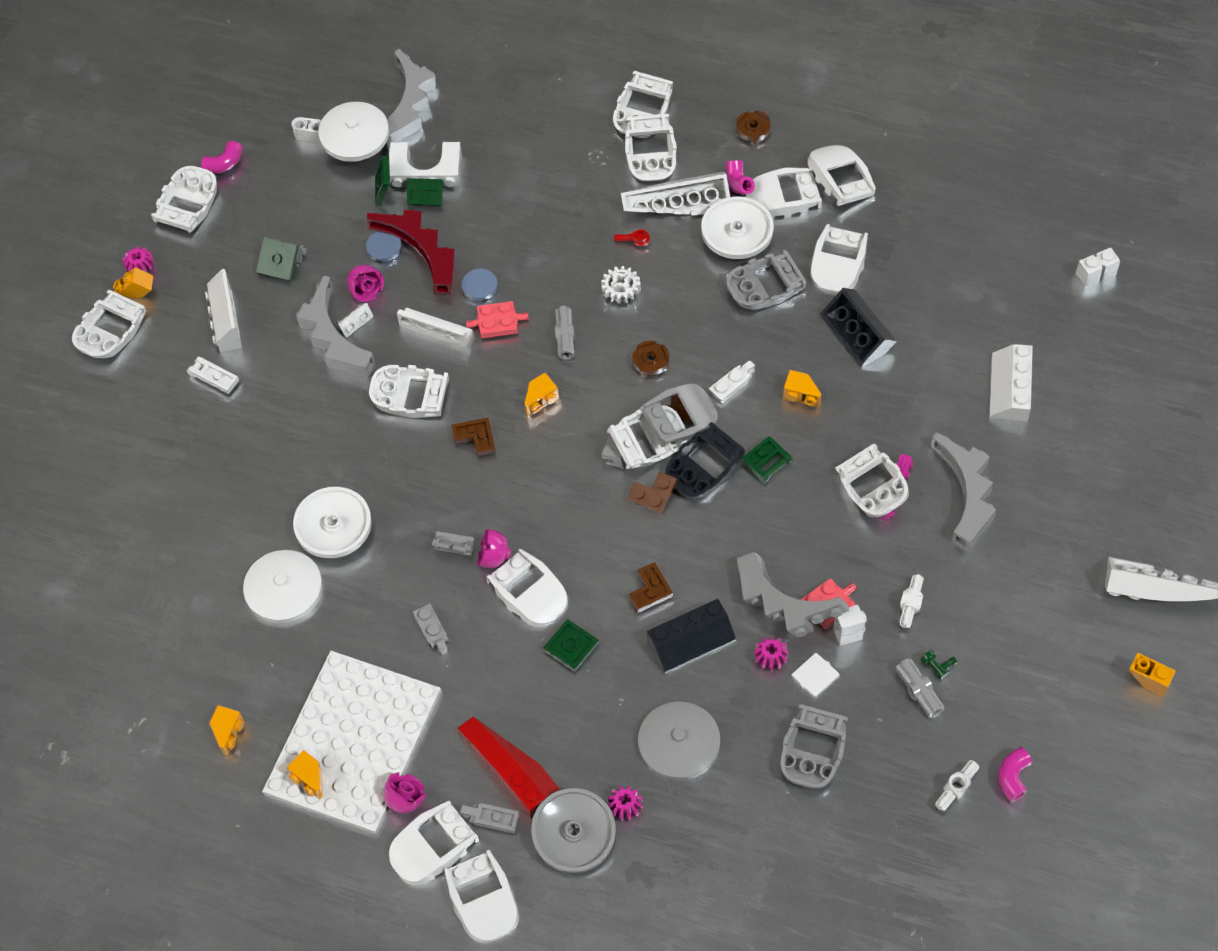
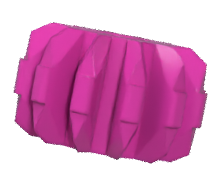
M139 246L136 249L131 248L130 252H125V257H123L124 269L129 272L136 267L144 272L151 271V266L154 265L152 253L145 247L142 249Z
M772 635L769 640L763 637L762 643L758 642L756 644L757 649L754 650L757 664L762 663L763 669L769 666L771 671L773 666L780 669L781 664L787 662L786 657L789 655V651L786 650V643H781L780 637L777 640H773Z
M620 785L619 791L612 790L613 796L608 797V802L610 803L608 806L614 817L619 815V820L622 821L624 817H627L630 821L631 815L636 817L639 815L638 810L643 808L641 804L643 799L642 796L638 795L637 789L631 791L630 785L626 789H623V786Z

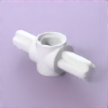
M919 574L912 576L910 586L903 591L900 609L902 610L899 625L904 629L911 627L914 614H917L921 608L924 596L921 588L924 578Z
M970 760L961 772H956L950 776L948 783L943 788L944 793L935 803V806L940 811H945L954 799L959 800V798L964 796L967 788L971 785L970 779L979 769V765L975 761ZM959 783L962 788H955L952 784Z

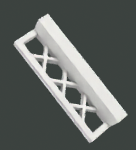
M406 308L405 311L399 309L397 312L399 326L466 348L473 335L472 329Z

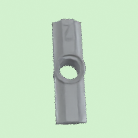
M559 306V308L555 309L556 342H558V355L560 359L570 360L574 357L573 340H575L572 311L567 306Z
M911 658L901 661L896 666V671L905 682L909 695L914 701L917 700L929 718L937 716L944 710V706L934 693L932 683L927 676L920 673Z

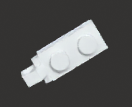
M748 361L742 367L740 365L735 367L708 388V392L720 403H723L749 382L750 374L755 371V364Z

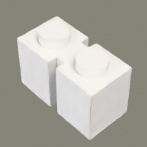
M1110 247L1096 253V257L1091 255L1079 260L1076 275L1085 287L1100 281V277L1103 280L1117 274L1120 260Z
M859 605L848 607V612L842 613L839 617H834L833 630L840 646L863 639L867 618L865 612L860 610Z

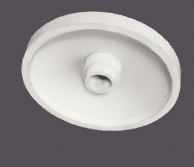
M348 102L338 105L323 117L319 125V139L323 149L332 157L342 161H360L372 157L384 147L389 136L388 122L383 112L365 102Z
M729 197L717 201L705 212L701 224L702 237L706 245L716 254L730 259H745L762 252L772 240L774 229L772 216L766 207L746 197Z
M327 487L311 493L300 503L293 520L294 532L300 545L307 552L321 558H338L352 553L365 542L372 524L370 510L366 501L358 493L344 487Z
M293 550L274 551L259 558L248 570L243 584L244 597L250 610L259 618L272 623L292 622L308 614L319 601L322 593L321 574L315 562L303 553Z

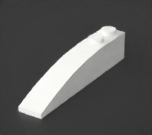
M725 172L657 184L621 193L624 211L688 215L705 214L714 203L730 197Z
M1108 557L1105 588L1111 595L1120 596L1123 594L1135 600L1143 598L1160 601H1199L1218 598L1217 582L1205 579L1202 582H1198L1197 578L1187 574L1179 577L1168 569L1160 572L1154 570L1153 565Z

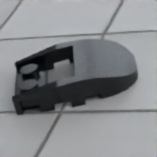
M710 422L707 430L703 433L697 432L689 442L683 443L679 447V452L668 462L665 474L678 480L674 489L681 495L692 499L703 498L730 477L744 456L745 449L714 423ZM703 442L730 463L716 479L690 458Z

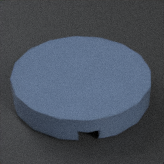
M381 231L373 233L366 241L368 256L374 261L378 260L384 263L392 261L399 256L402 249L400 238Z
M482 268L468 272L461 282L464 295L476 302L492 298L498 289L497 278L494 273Z

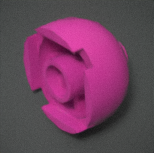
M358 265L347 276V289L354 298L361 302L373 300L376 298L374 295L383 289V275L370 265Z
M486 529L480 545L482 547L481 551L478 552L477 565L490 569L497 568L503 563L504 559L509 558L511 548H508V541L501 532Z
M400 772L391 774L386 781L383 789V798L388 807L393 811L408 814L417 810L426 796V793L424 794L423 791L425 787L416 777L407 773L405 776L399 775Z

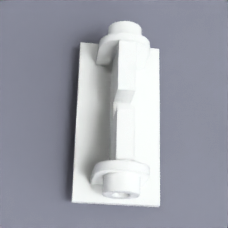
M365 303L358 305V308L352 311L349 316H346L341 321H337L335 327L338 331H342L344 337L347 338L374 316L368 304Z

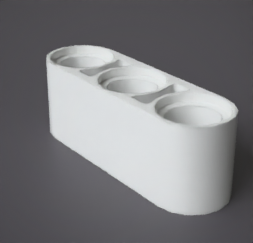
M303 117L295 118L292 121L295 138L301 141L321 143L319 139L321 120Z

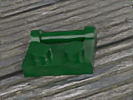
M770 436L741 458V462L763 484L769 481V477L785 464L788 465L793 461L791 455ZM777 455L781 457L766 471L761 469Z

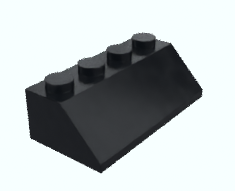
M842 288L820 313L861 366H865L885 355L897 342L854 289Z
M718 598L647 631V642L665 674L736 641L729 617Z

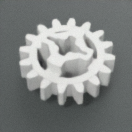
M624 266L620 270L617 267H614V271L609 269L608 275L604 274L603 280H601L602 293H605L606 298L610 297L611 302L617 299L618 303L621 300L627 303V299L633 300L634 295H638L641 289L640 277H637V272L631 273V268L625 270Z

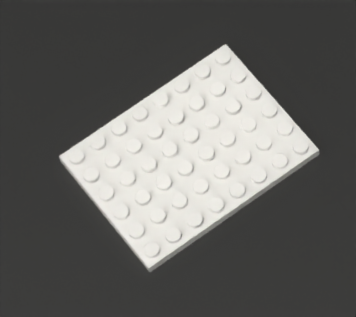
M330 651L262 791L263 794L377 834L389 808L383 798L385 783L391 774L400 772L399 775H404L441 693V688ZM303 750L319 761L322 768L323 797L321 799L315 795L311 797L304 791V786L300 783L296 785L288 777L287 767Z

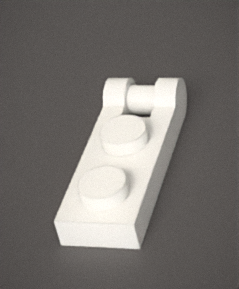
M197 357L194 361L195 364L186 370L190 376L197 377L227 394L239 382L238 376L201 357Z

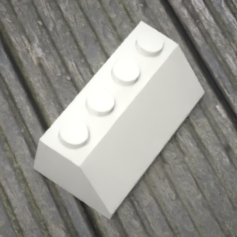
M222 269L207 283L208 291L205 292L207 302H210L211 305L208 306L209 316L213 317V320L210 321L211 329L216 334L213 335V342L215 346L219 347L220 353L242 348L232 289L226 271Z
M1013 344L992 353L989 418L1028 421L1031 410L1032 346Z

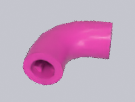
M235 141L227 142L224 152L220 156H203L201 168L209 170L213 174H222L231 170L241 157L242 145Z
M726 161L727 181L731 190L740 195L752 193L755 183L752 178L744 177L743 161Z
M1021 746L1004 758L999 768V784L1011 803L1026 794L1027 789L1021 782L1019 775L1023 769L1032 764L1030 755Z

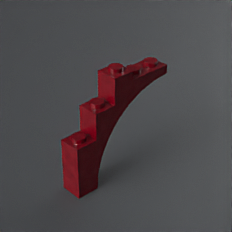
M404 210L403 216L367 213L368 230L381 231L408 243L425 260L433 280V293L451 295L455 249L447 247L438 248V230L430 228L421 229L422 211Z

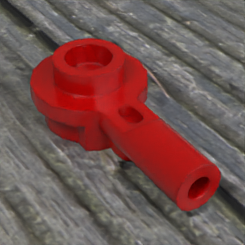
M639 229L629 234H615L614 241H630L641 247L650 242V235L646 230Z

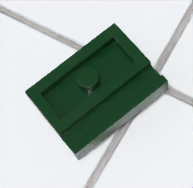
M407 178V204L443 205V179Z

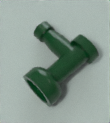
M929 650L920 660L925 665L929 664L938 674L937 677L942 680L950 673L948 669L957 664V660L955 657H951L949 660L939 664L935 659L936 653L933 650Z

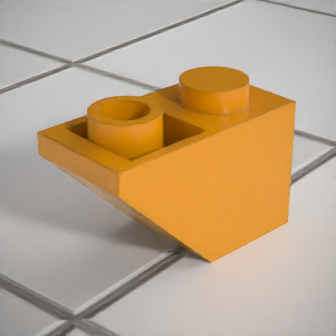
M134 267L119 280L115 281L113 285L114 292L126 298H142L152 289L153 275Z
M790 370L784 386L783 398L792 402L805 403L808 406L820 407L821 393L810 376Z
M546 373L529 382L524 404L527 416L539 412L541 408L554 403L559 398L558 387Z
M1137 653L1129 669L1131 674L1145 689L1164 697L1176 672L1140 653Z
M217 705L210 720V726L223 755L227 756L229 751L234 748L236 736L243 729L244 720L240 712Z
M303 750L287 767L288 777L296 785L300 783L304 786V791L311 797L315 795L321 799L323 797L322 768L319 761Z

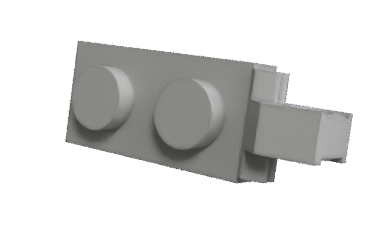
M431 604L413 611V616L429 646L432 648L437 647L441 656L449 653L445 644L448 641L447 634Z
M483 803L474 804V807L462 805L460 812L461 817L470 819L469 822L474 825L515 834L520 816L519 811Z

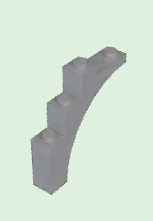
M400 49L396 50L394 55L396 64L404 74L406 85L400 104L387 118L389 136L385 144L387 148H390L391 142H400L422 128V117L419 113L429 108L427 92L436 87L434 72L432 70L429 71L425 66L419 68L416 63L414 64L411 61L407 53L404 54Z
M323 276L321 282H318L316 286V293L311 297L310 303H303L301 309H298L296 313L299 327L311 330L310 339L313 347L325 350L324 359L327 367L369 377L375 364L373 352L361 349L348 342L332 325L328 314V305L333 287L330 277Z
M936 432L932 437L931 447L941 454L953 467L964 491V513L953 533L952 542L969 551L994 520L996 509L992 504L984 502L991 493L993 485L989 478L981 476V473L988 466L989 456L983 450H978L975 447L967 451L962 445H957L947 436Z
M755 552L737 558L744 601L752 607L764 605L765 615L773 622L785 620L787 631L795 637H804L807 633L814 631L813 623L818 624L825 619L839 617L842 613L849 611L848 604L840 597L825 601H805L783 594L771 581L763 558Z

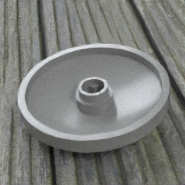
M680 701L666 703L651 711L642 722L638 735L640 755L647 767L660 777L675 781L693 779L705 773L714 764L720 750V732L713 717L700 706Z
M580 788L563 789L548 796L537 808L532 820V841L538 855L552 868L566 873L585 872L598 866L610 853L616 833L614 816L609 806L598 795Z

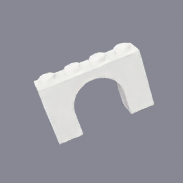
M391 142L389 186L407 187V178L443 179V186H460L462 158L460 142H443L440 162L428 170H418L409 164L410 151L408 142Z

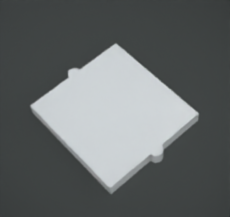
M817 653L791 674V677L801 685V688L808 691L814 698L840 676L830 666V662H826Z

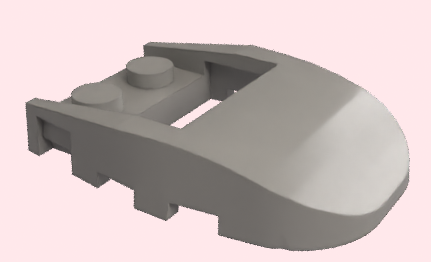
M783 250V254L777 256L771 253L765 255V258L758 260L753 258L745 266H738L728 274L726 280L727 288L734 300L742 307L750 310L762 309L782 303L806 287L805 278L787 250ZM774 266L787 289L786 292L779 296L775 295L770 299L755 274Z
M686 384L667 389L640 407L661 447H665L669 442L677 444L682 443L684 440H691L697 432L703 433L707 430L710 422L715 424L718 418L717 411L709 396L696 384ZM676 394L695 425L679 433L675 431L660 404L661 400Z
M800 704L799 713L796 718H793L783 741L780 764L784 777L794 784L817 789L827 786L842 760L848 717ZM802 727L838 737L833 759L793 748L798 728Z

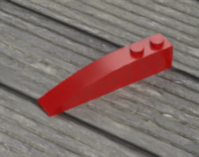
M474 716L457 728L530 819L534 817L537 808L548 796L561 790L538 762Z

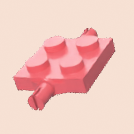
M513 301L477 306V319L466 321L467 328L478 327L481 338L517 334L518 321L529 320L528 312L517 314Z
M830 578L801 600L825 601L840 597L848 604V607L856 604L848 595L857 590V588L851 583L842 589ZM831 617L818 624L827 630L834 625L835 620L834 617Z

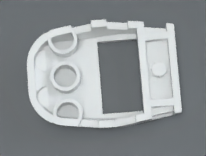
M634 71L632 73L633 79L631 82L626 83L623 93L617 99V107L613 115V123L616 129L626 135L627 117L653 115L627 107L633 90L664 98L659 114H667L673 81ZM654 134L635 135L632 137L648 138Z
M669 113L627 117L625 152L630 171L637 180L645 182L661 181L669 178L674 172L677 146L673 135V128L669 124ZM666 133L668 152L633 154L632 136Z
M840 145L826 146L812 151L809 155L807 162L811 172H814L816 175L815 180L826 188L825 192L829 196L834 195L838 200L836 204L838 206L874 196L876 188L867 166L848 147ZM854 163L856 170L861 173L863 179L837 187L828 171Z
M196 166L180 168L171 177V182L162 188V195L156 202L157 211L155 214H151L153 221L178 227L191 233L207 216L217 192L215 175L209 170ZM173 198L203 206V208L197 213L170 206Z
M782 168L757 176L753 179L755 183L753 192L746 194V198L753 199L765 206L772 218L784 215V218H787L797 212L802 214L808 212L809 207L816 205L818 208L822 207V199L820 198L814 175L810 168ZM787 176L795 178L801 200L785 202L778 179Z
M827 224L816 243L811 259L809 274L811 283L820 290L838 293L842 288L853 289L859 280L860 273L864 269L868 233L860 234L830 227V224ZM823 245L858 252L855 260L821 251Z
M108 290V296L103 301L98 300L94 304V308L82 316L83 321L80 325L76 326L72 335L74 346L79 351L95 358H109L116 355L135 336L146 314L145 306ZM106 310L131 321L130 329L124 333L122 338L95 326Z
M398 365L384 366L374 373L369 388V396L378 409L390 414L408 418L441 416L446 387L449 382L448 373L444 372L443 376L435 374L433 369H419L416 365H408V367H399ZM411 380L427 381L422 407L417 408V410H407L405 404Z
M661 405L675 431L679 433L686 430L677 412L668 406ZM641 410L626 416L617 425H611L607 430L627 465L626 469L651 466L680 450L679 447L687 442V440L677 444L669 442L665 447H661ZM639 423L655 456L646 459L629 426Z
M875 443L836 467V471L840 475L848 495L869 517L875 518L888 514L902 505L909 496L908 485L900 472V468L884 452L880 453ZM882 462L893 478L863 498H860L850 482Z
M521 548L517 554L493 574L487 576V583L494 586L496 595L505 603L507 609L511 613L514 612L520 616L521 620L533 627L547 626L567 608L568 596L559 580L543 562ZM536 567L544 576L516 599L506 590L531 568Z
M447 801L420 814L398 834L390 846L389 861L404 882L418 886L434 880L435 876L444 872L445 868H451L459 858L462 859L467 854L466 849L473 842L477 844L479 839L451 805V802ZM434 818L457 846L441 858H439L416 829L428 819Z
M490 850L449 869H444L453 910L456 917L458 916L463 924V928L468 936L477 942L487 943L499 939L515 929L519 921V910L515 901L514 891ZM496 873L502 886L501 889L464 905L462 904L457 892L458 889Z

